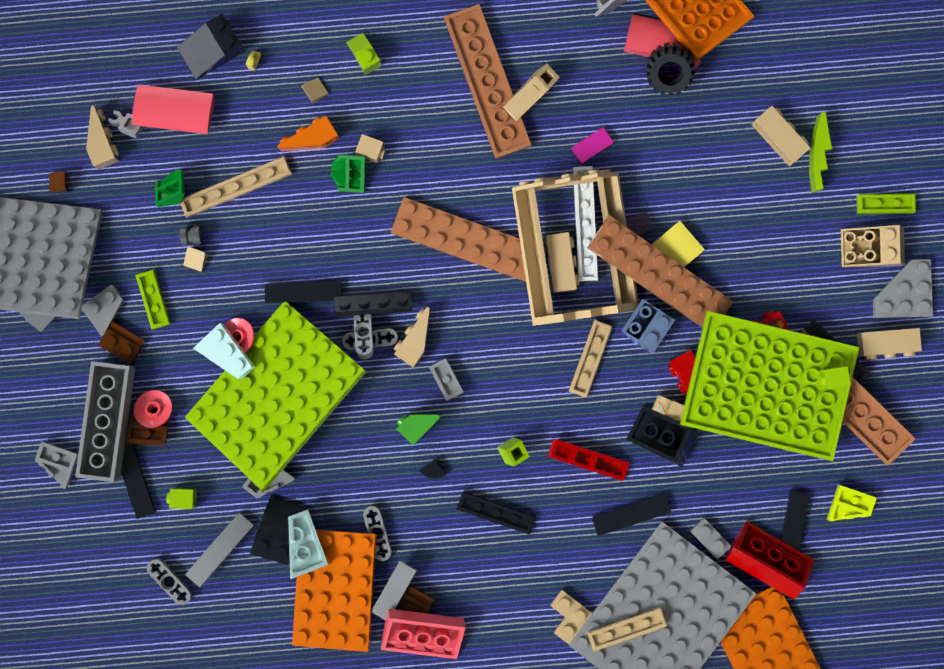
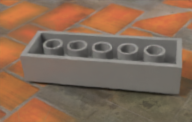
M91 361L75 477L108 482L120 481L136 367Z

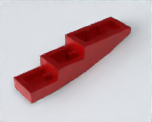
M554 438L547 456L624 481L629 467V462Z

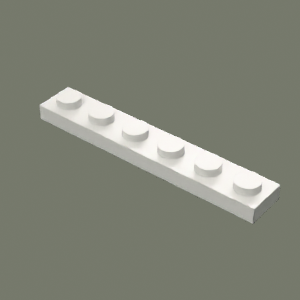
M592 166L573 167V175L584 173V176L589 175L588 171H592L593 168ZM593 182L574 185L579 282L598 281L597 255L587 248L596 235Z

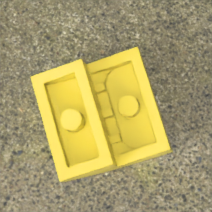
M681 221L652 244L683 267L705 250Z

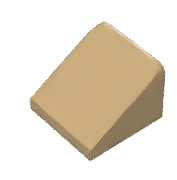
M319 78L301 86L312 104L328 95Z
M187 247L183 266L202 272L208 254Z

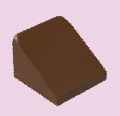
M66 171L49 173V192H69V173Z

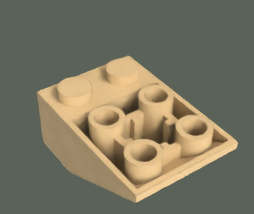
M892 225L841 229L842 267L905 266L904 227Z

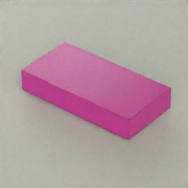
M604 127L573 146L571 150L582 165L614 142Z

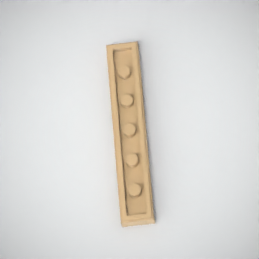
M284 156L184 197L180 204L186 218H189L291 176L292 172Z

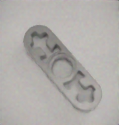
M354 315L357 356L361 359H369L374 353L372 315H364L365 322H361V315ZM365 328L369 330V333L366 336H360L358 334V332L361 329ZM362 342H366V347H367L366 352H362V350H363V343H362Z
M393 329L373 330V335L376 337V341L373 344L374 348L393 346L398 341V334ZM369 331L358 332V334H362V336H366L369 333ZM381 332V336H387V332H390L395 338L391 339L390 343L384 339L381 340L382 344H378L379 336L377 333ZM355 333L345 334L342 339L343 346L349 350H356L355 343H353L352 347L346 343V340H349V336L355 339ZM362 342L363 349H367L366 342Z
M372 505L364 510L363 517L368 533H372L374 528L382 529L383 536L376 539V542H381L385 539L386 543H382V546L388 552L385 554V557H382L381 554L378 555L377 552L380 550L378 544L376 545L375 558L379 561H385L391 556L392 550L381 511L377 506ZM370 509H372L373 512L378 513V515L375 516V521H380L381 524H375L372 527L369 526V523H373L372 518L367 517V514L370 513Z
M156 558L148 563L147 572L178 605H185L191 601V589L162 559ZM153 563L155 565L159 563L161 565L159 567V570L162 573L165 571H167L168 573L163 575L160 579L159 576L162 574L158 570L155 572L153 571ZM167 576L174 578L175 584L173 587L166 586L165 578ZM178 585H180L181 587L178 588V590L181 593H187V595L185 596L187 600H180V593L178 591H175L173 593L172 590L175 589Z

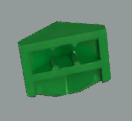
M339 154L331 164V176L337 185L338 191L365 192L367 172L365 156Z
M177 169L161 181H156L155 206L163 207L181 203L185 194L183 170Z

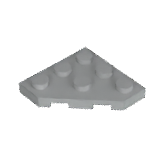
M931 259L909 260L902 270L873 298V318L933 317Z

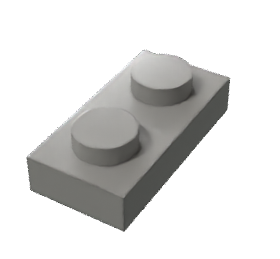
M446 358L429 367L446 401L463 393Z
M702 518L690 530L717 560L731 547L705 518Z

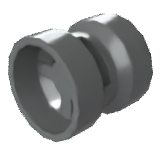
M200 225L193 226L192 228L180 227L182 246H187L190 243L202 244L203 235Z

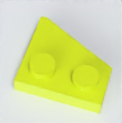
M838 485L826 520L835 521L871 516L877 498Z

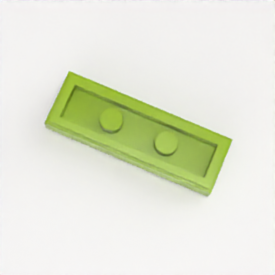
M915 194L856 195L857 214L916 213Z
M155 270L135 275L151 329L155 330L171 325Z

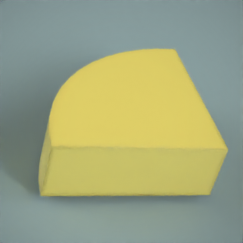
M252 51L246 61L248 69L256 70L261 57L260 52Z

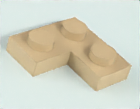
M563 590L558 593L550 604L551 607L565 617L554 633L567 644H570L592 615V612Z

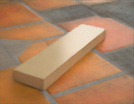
M598 320L593 321L568 392L587 398L612 329L611 325Z
M659 607L589 631L587 634L592 649L595 652L667 627V623L662 609Z

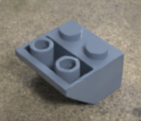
M642 299L621 332L648 352L653 353L675 320Z

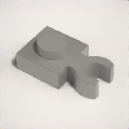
M114 110L113 114L118 119L112 120L109 118V124L113 127H118L120 132L137 139L144 126L132 125V114L127 113L123 117L119 111Z

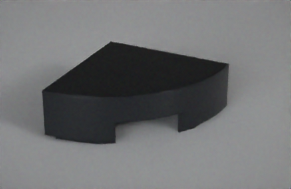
M435 459L420 470L424 476L433 479L446 475Z

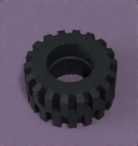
M668 42L664 43V47L661 45L657 46V50H653L651 57L649 56L647 60L646 76L647 80H649V85L654 86L656 92L660 90L662 95L669 93V96H673L675 92L677 95L681 94L682 89L686 91L688 85L691 86L695 77L694 58L689 49L685 50V46L682 44L678 47L675 42H673V45H669ZM666 62H676L682 67V70L679 74L670 77L663 75L659 68Z

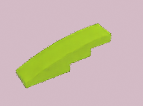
M821 112L817 116L811 138L809 153L811 193L823 190L821 172L828 169L825 153L832 149L826 112Z

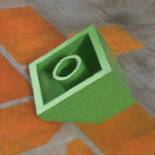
M439 414L409 415L408 417L404 415L397 422L399 427L396 430L412 445H415L441 416Z

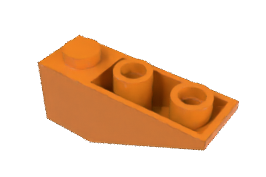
M320 116L312 121L313 124L307 128L303 126L296 131L297 134L280 140V144L277 147L280 151L324 149L340 138L328 118Z

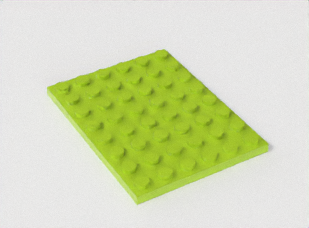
M286 301L280 305L256 333L251 348L245 353L255 368L242 380L224 371L185 416L197 430L262 491H265L367 372Z
M706 311L680 425L833 461L850 386L828 390L822 389L818 382L819 370L848 366L851 382L859 347Z

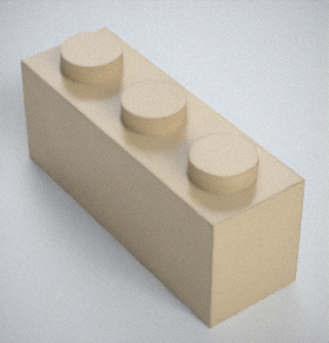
M771 106L751 124L788 166H791L810 149L808 141L796 133L794 125L786 122L778 108Z
M569 232L546 235L545 242L553 294L576 291V286H579L578 274L575 275L574 267H577L576 256H572L571 248H574L573 237H569Z
M920 328L857 334L859 356H865V360L877 359V355H884V358L896 357V353H903L904 357L916 356L915 352L922 351Z

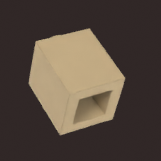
M362 134L355 153L378 163L379 159L384 158L386 148H384V142Z

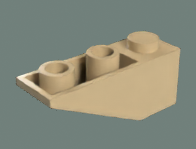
M545 64L525 82L503 108L517 121L560 77L548 64Z
M93 105L90 111L86 150L93 167L99 170L119 162L118 155L120 153L117 146L112 144L110 138L113 135L109 127L105 126L104 120L106 118L103 111Z
M428 307L425 310L421 309L416 316L418 321L414 326L411 324L405 332L406 338L403 341L399 340L394 347L396 351L394 355L413 368L425 353L430 308Z

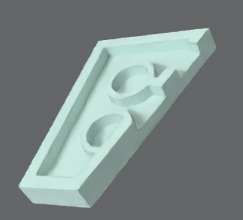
M219 323L193 348L237 379L242 380L255 368L251 360L222 323Z
M305 510L289 516L290 579L324 567L328 563L309 511Z

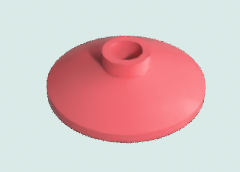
M241 318L229 320L225 324L226 328L245 353L248 352L254 342L252 325Z
M157 390L143 393L134 405L136 420L141 425L149 428L164 424L172 413L170 398L165 393ZM157 408L158 411L152 414L153 409Z

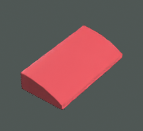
M632 14L624 52L651 57V52L653 50L656 51L659 45L664 47V43L668 42L669 45H673V42L677 43L678 47L681 45L663 21ZM701 59L697 62L694 60L695 68H698Z
M138 84L133 106L132 125L208 134L215 105L214 95L211 93Z
M388 609L381 650L457 659L466 628L464 618Z

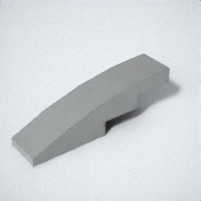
M239 513L185 575L198 587H201L254 525Z

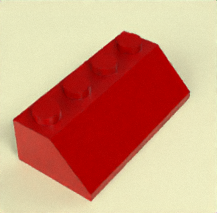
M748 521L744 523L726 558V561L792 599H795L805 589L814 563V559ZM783 557L785 561L777 567V564Z

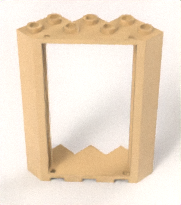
M610 169L588 171L589 175L584 176V173L561 175L562 179L557 180V177L534 179L535 183L531 184L530 181L520 182L518 187L512 188L533 326L632 311L639 305L635 281L610 264L616 305L554 314L535 195L536 190L597 182L603 222L610 215L627 227L619 172H611Z

